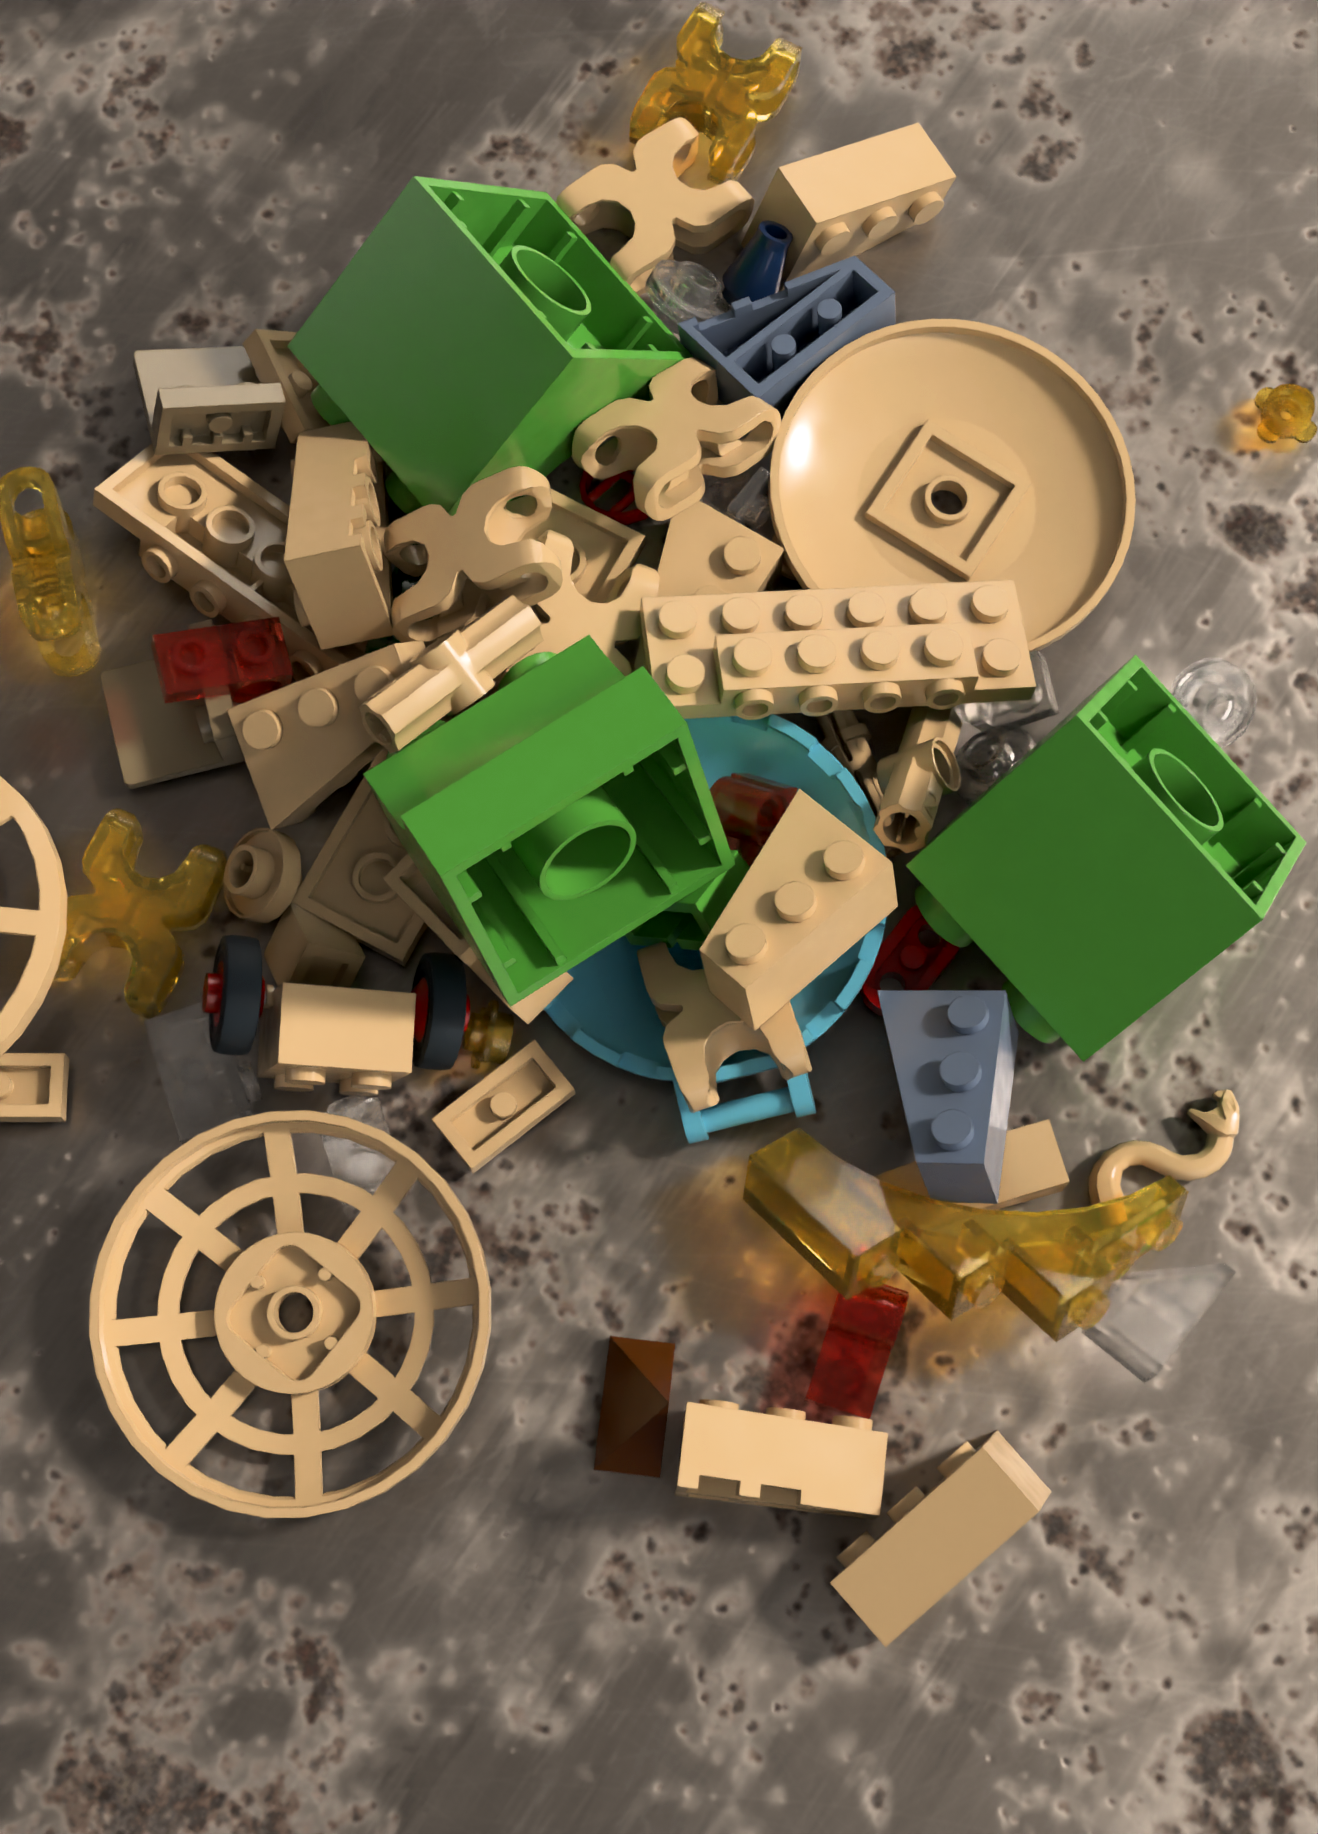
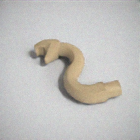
M1226 1089L1214 1092L1212 1098L1218 1103L1217 1107L1211 1111L1188 1110L1187 1114L1207 1133L1206 1145L1198 1153L1180 1155L1150 1141L1131 1140L1113 1146L1099 1157L1088 1177V1192L1091 1208L1097 1211L1102 1234L1114 1233L1128 1228L1122 1206L1125 1199L1120 1186L1123 1170L1128 1167L1142 1165L1172 1179L1192 1181L1210 1176L1227 1162L1232 1152L1234 1137L1238 1134L1240 1120L1239 1106L1232 1090Z

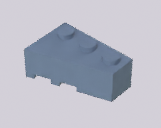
M854 255L784 282L783 291L751 302L749 296L732 302L731 311L698 323L696 317L677 323L680 343L693 357L700 359L716 370L718 399L724 405L748 396H755L776 408L780 413L782 421L785 411L798 389L810 374L828 357L865 334L896 324L895 291Z
M877 990L916 1163L931 1201L998 1204L1019 1035L1006 990Z

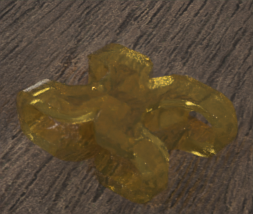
M701 2L694 9L676 38L678 57L676 67H665L655 72L636 103L630 119L629 142L636 145L639 139L668 121L678 117L686 118L698 132H702L713 141L708 151L710 172L707 175V180L720 185L728 180L737 181L755 153V132L758 122H767L775 118L782 109L799 76L802 47L783 38H776L760 57L748 60L730 57L720 49L723 43L724 32L721 19L725 15V11L707 2Z
M37 467L17 468L0 479V521L6 546L13 563L11 575L19 615L30 636L37 640L39 651L49 669L60 676H79L95 667L100 659L101 647L93 607L84 581V577H86L78 534L68 513L62 508L60 496L50 475L45 470ZM27 488L38 489L42 493L44 508L28 512L24 515L16 512L14 503L18 494ZM78 631L82 633L83 644L79 652L71 657L61 656L56 652L55 641L68 638Z
M115 808L108 811L102 819L82 858L83 873L92 883L96 892L94 894L71 895L67 898L66 936L59 966L53 980L68 982L76 978L83 965L94 952L107 947L126 949L131 953L133 959L124 987L125 1001L132 1013L146 1019H151L158 1016L167 1004L185 967L184 952L178 946L171 933L173 931L196 930L206 923L222 890L225 866L228 859L225 851L208 844H200L190 850L186 859L174 873L161 878L142 876L135 871L138 853L144 839L142 827L134 814L120 808Z

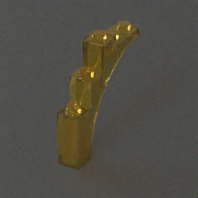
M798 1127L749 1155L743 1200L846 1300L869 1286L876 1288L883 1285L896 1271H899L951 1321L974 1306L977 1309L986 1307L1002 1292L1055 1342H1058L1079 1327L1082 1330H1088L1097 1324L1109 1309L1111 1301L1108 1298L1112 1282L1123 1277L1138 1258L1152 1249L1157 1252L1164 1250L1177 1238L1183 1227L1180 1217L1189 1191L1168 1175L1130 1195L1087 1207L1041 1212L979 1209L930 1199L881 1181L835 1156Z

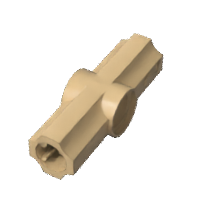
M513 594L503 598L462 630L455 629L426 647L410 660L411 668L388 682L385 687L368 697L364 703L358 706L362 715L363 726L372 739L384 746L390 753L399 751L442 717H450L460 712L486 694L495 685L492 679L517 663L529 651L534 650L538 644L544 641L540 630L541 622L530 606L523 604Z
M913 706L898 752L880 759L877 763V778L883 799L873 830L884 846H893L905 853L925 847L941 797L956 792L960 788V768L954 751L963 723L954 708L939 710L929 706Z

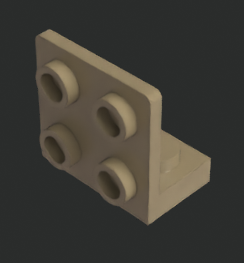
M244 346L138 350L134 352L133 367L155 455L273 449L276 447L286 403L281 382L261 383L256 376L255 369Z
M212 619L187 625L192 647L182 649L179 653L105 670L100 675L123 780L130 789L245 761L227 709L237 705L223 647Z

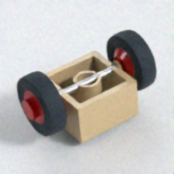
M225 935L222 936L216 951L213 972L206 973L202 1010L203 1013H209V1038L212 1051L225 1055L239 1056L249 1054L256 1036L258 1020L261 1017L257 1077L274 1079V1089L309 1092L314 1091V1085H323L325 1082L339 1083V1093L343 1095L377 1096L378 1090L391 1089L393 1082L412 1073V1062L416 1067L429 1070H447L453 1067L461 1047L463 1033L466 1032L469 1024L470 998L467 994L463 961L457 955L439 952L424 953L415 972L411 993L285 982L274 989L273 985H265V979L262 975V952L259 940L250 936Z

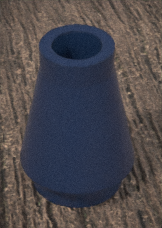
M769 220L762 221L759 224L754 236L722 276L724 284L722 294L728 304L731 305L732 302L748 296L751 302L779 292L787 251L793 239L791 232L785 226Z

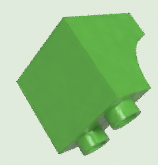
M419 176L412 177L287 346L318 382V385L311 393V400L317 412L330 425L351 421L392 469L385 479V487L394 503L406 514L429 504L441 505L451 516L456 514L462 495L472 484L503 470L517 466H526L546 477L572 456V443L575 431L587 418L619 399L634 398L651 401L648 386L652 378L681 360L693 357L631 286L619 276L606 258L547 192ZM526 495L514 497L507 501V503Z
M587 635L558 654L540 652L522 659L504 675L495 693L448 722L438 720L399 751L393 753L388 751L386 760L363 773L398 839L510 1007L735 866L687 722L644 666L625 676L608 659L590 635Z
M1134 655L1083 700L1018 762L949 822L906 864V867L921 882L915 890V900L921 914L934 931L943 939L958 947H966L974 941L1008 978L1003 983L1002 990H1006L1014 1019L1031 1036L1044 1043H1053L1061 1037L1084 1062L1262 921L1307 842L1138 656Z

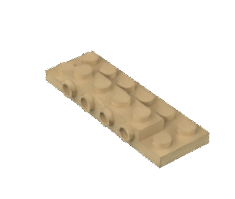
M150 444L94 488L93 506L140 539L139 556L141 557L143 567L153 579L160 583H167L172 579L189 591L190 599L199 612L210 618L221 614L238 627L241 639L249 648L260 653L269 649L285 660L289 673L297 682L366 655L365 649L368 641L321 650L312 627L301 626L294 605L293 592L295 587L284 563L290 506L214 452L155 455L153 446Z
M1014 579L641 598L639 613L647 671L684 719L738 716L745 720H757L770 714L803 713L807 716H823L833 711L865 709L872 713H884L897 707L929 706L933 709L941 710L967 703L1031 700L1036 689Z

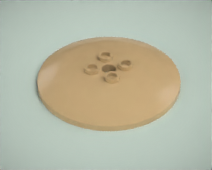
M924 319L886 326L848 343L828 357L810 374L786 409L772 450L768 476L769 507L773 528L779 546L785 549L784 558L803 590L1014 579L1029 654L1040 651L1064 637L1096 608L1122 567L1130 545L1135 519V484L1130 457L1122 434L1112 414L1094 389L1064 360L1036 342L1004 328L960 319ZM940 490L951 491L959 497L963 509L959 513L952 515L941 513L934 507L931 495Z

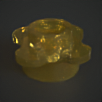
M1282 384L1274 389L1265 387L1259 390L1254 399L1255 406L1260 409L1261 423L1257 427L1259 438L1270 444L1277 442L1279 439H1295L1299 443L1310 442L1317 433V426L1311 421L1315 410V398L1312 392L1295 384ZM1285 411L1291 415V418L1284 419L1280 413Z
M490 1000L488 1007H482L480 1013L472 1012L470 1015L468 1028L464 1035L463 1047L464 1050L472 1052L470 1066L473 1069L478 1070L481 1062L501 1065L508 1054L513 1034L514 1018L512 1014L499 1012V1003L496 1000Z

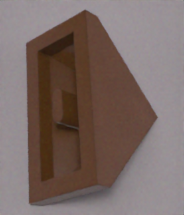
M610 1336L594 1471L660 1478L675 1343Z

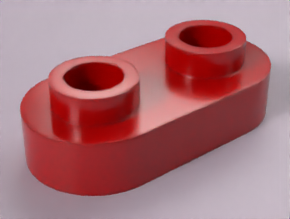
M917 905L907 911L881 944L874 965L860 990L865 1005L872 1012L882 1017L877 990H881L880 982L886 978L896 979L902 985L903 990H930L960 949V947L943 939L938 933H936L940 938L938 946L929 948L920 943L918 934L921 931H935L925 920Z

